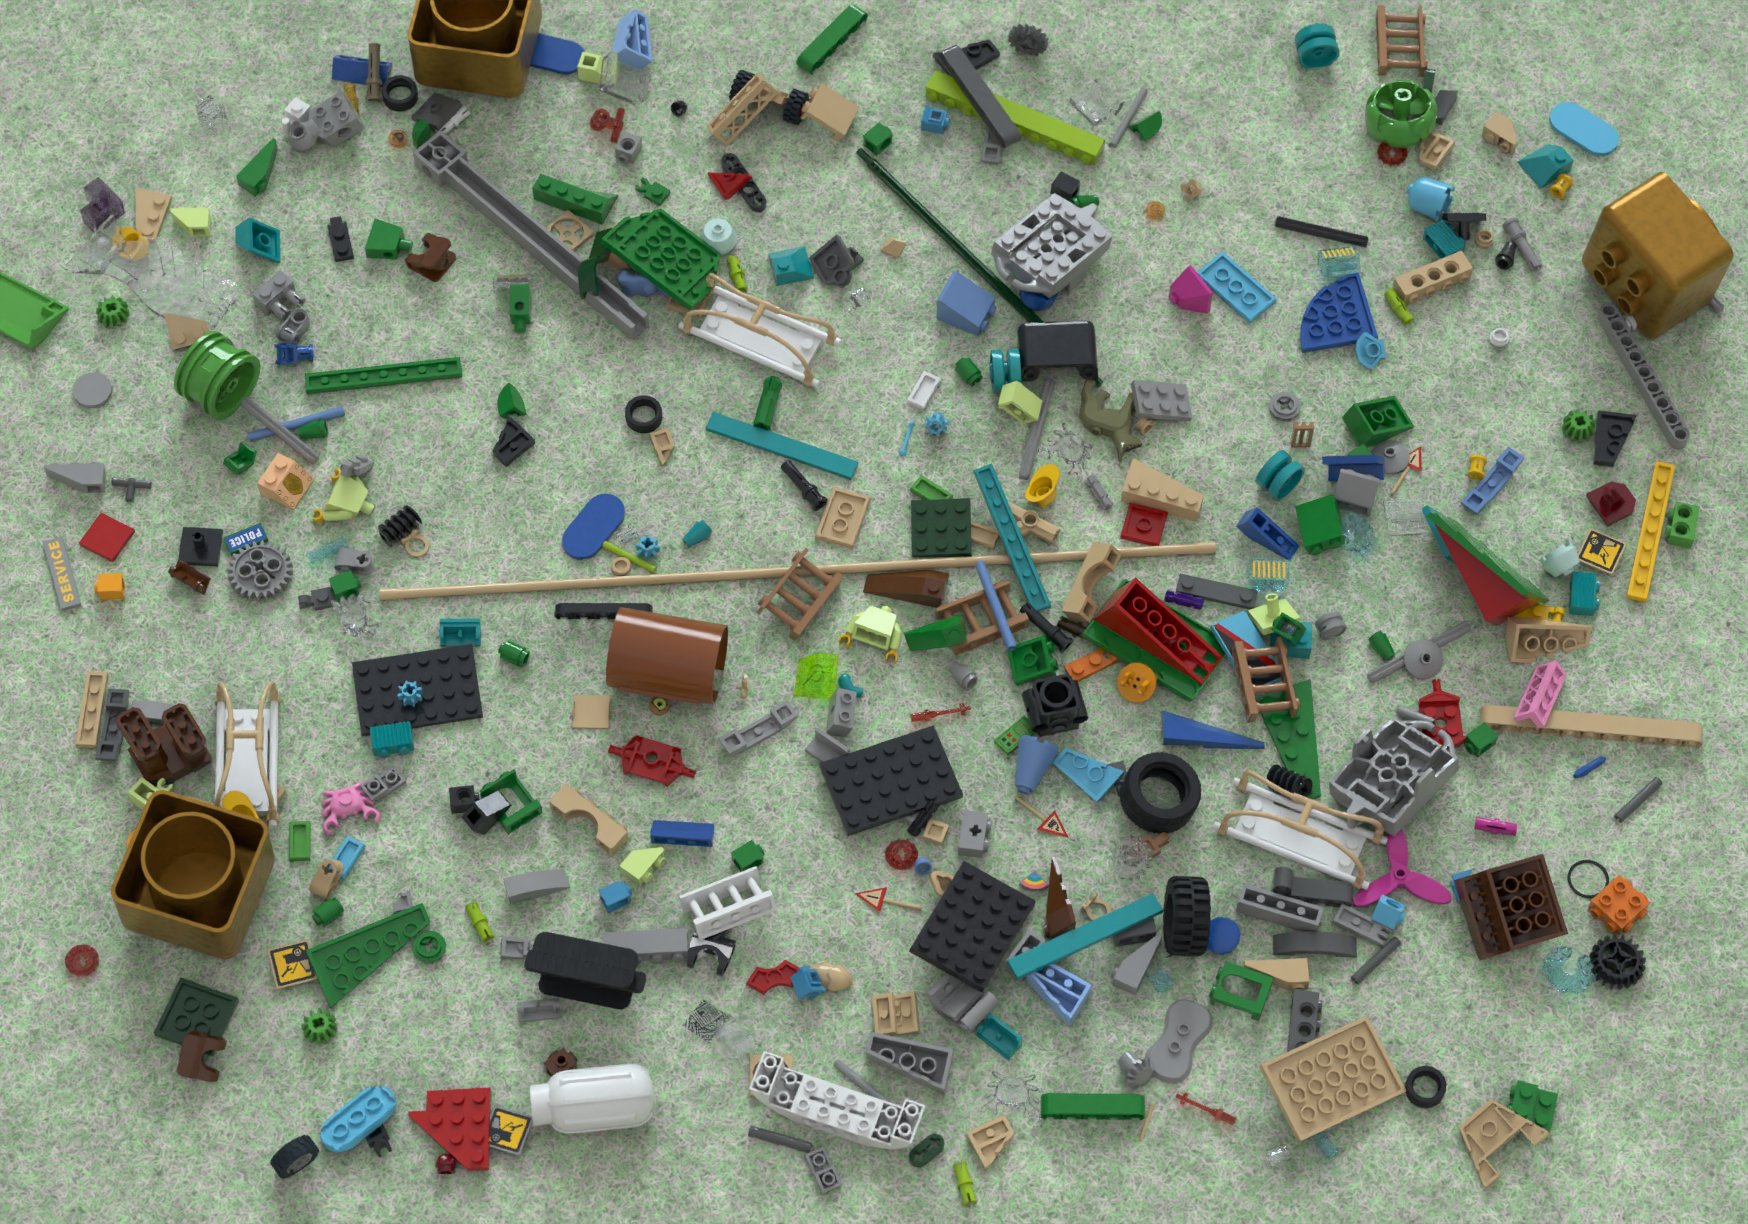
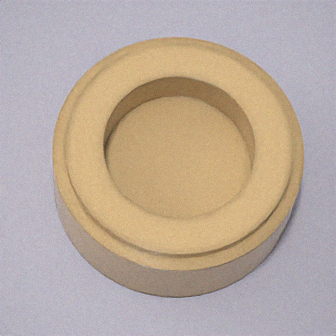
M617 557L611 563V570L616 576H626L631 571V563L625 557Z

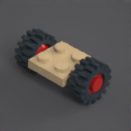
M744 70L738 71L733 80V85H731L729 101L755 74ZM765 87L760 92V97L767 96L771 91ZM794 88L788 98V93L778 90L777 95L771 101L785 105L784 114L782 115L784 121L799 125L802 121L800 117L803 113L801 108L806 101H809V93Z

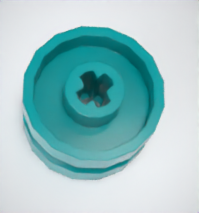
M1321 23L1312 24L1302 28L1295 35L1298 58L1303 67L1309 69L1326 67L1335 62L1339 57V47L1332 26Z
M1018 348L1007 350L1006 361H1004L1001 349L990 351L989 373L993 393L1001 392L1002 386L1005 385V380H1007V384L1015 381L1021 383V364Z
M1280 450L1263 465L1256 476L1255 482L1263 490L1269 489V495L1276 501H1280L1297 486L1304 475L1305 468L1297 461L1292 462V457L1284 450Z

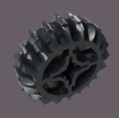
M1616 934L1612 936V939L1605 936L1604 941L1598 940L1597 945L1592 947V952L1589 955V959H1591L1589 966L1593 967L1591 974H1597L1595 977L1596 981L1602 978V986H1605L1608 982L1610 983V989H1613L1616 984L1618 990L1622 989L1623 984L1627 989L1630 988L1631 984H1637L1638 979H1641L1643 976L1642 972L1646 969L1645 965H1643L1646 962V958L1642 957L1644 954L1643 950H1638L1639 943L1632 945V938L1626 941L1624 935L1618 939ZM1612 949L1611 955L1601 958L1602 953ZM1634 966L1631 972L1622 974L1624 968Z

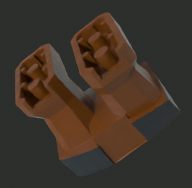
M178 703L165 710L162 715L164 725L154 730L140 708L132 707L117 716L116 724L130 746L127 749L144 779L153 786H157L161 778L165 779V785L174 784L175 781L191 772L199 771L212 760L207 749V739L185 704Z

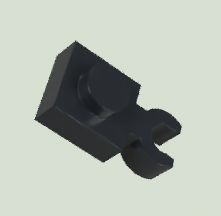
M383 1124L365 1137L370 1148L374 1147V1151L379 1158L381 1157L380 1150L382 1148H387L389 1152L392 1151L387 1141L390 1137Z

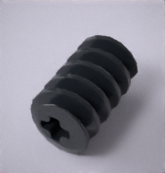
M408 505L403 507V511L398 510L396 512L397 515H392L390 520H385L384 525L380 524L378 526L381 538L390 548L393 546L391 540L398 543V535L402 538L405 537L404 530L409 534L411 533L409 526L416 529V521L422 524L418 513Z
M1273 765L1267 774V780L1293 794L1297 793L1308 797L1312 791L1313 784L1310 778L1306 779L1305 776L1299 775L1296 772L1293 773V771L1287 770V768L1280 765Z

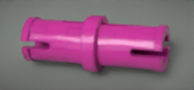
M1476 816L1474 829L1493 832L1495 835L1501 833L1516 836L1518 824L1499 821L1498 818L1492 820Z

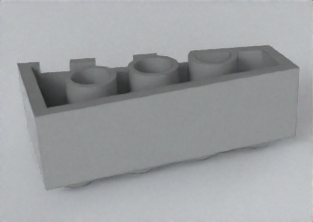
M870 1032L866 1048V1058L945 1095L953 1059V1049Z

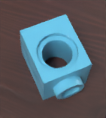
M1382 895L1371 919L1394 930L1397 923L1401 925L1406 913L1402 912L1405 905Z

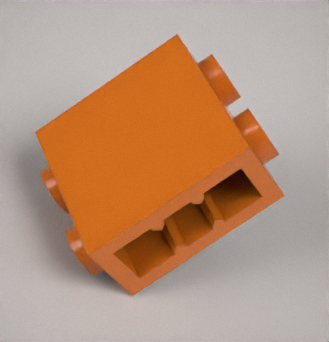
M1618 875L1591 900L1588 908L1594 918H1600L1605 923L1608 931L1611 933L1615 932L1619 936L1622 932L1628 933L1635 924L1633 922L1637 918L1642 920L1648 914L1647 908L1650 902L1643 893L1633 888L1628 879Z

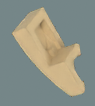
M669 428L652 432L649 435L661 466L666 463L675 446Z

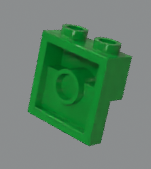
M1044 635L1016 644V649L1008 651L1014 683L1017 686L1034 680L1057 676L1056 671L1059 670V665L1052 656V653L1055 652L1053 642L1049 641Z
M1518 1080L1516 1086H1511L1509 1097L1513 1098L1512 1105L1508 1104L1507 1108L1521 1117L1530 1120L1537 1126L1544 1128L1550 1134L1558 1094L1538 1089L1539 1085Z

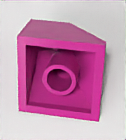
M1190 265L1171 284L1169 299L1172 304H1177L1180 309L1207 314L1210 312L1213 292Z

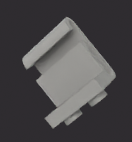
M947 973L926 993L941 1017L968 1032H971L999 1003L998 999L991 992L988 991L983 995L984 991L981 993Z

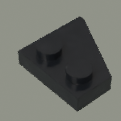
M510 416L506 420L507 423L504 430L499 435V441L493 448V455L506 467L535 444V439Z

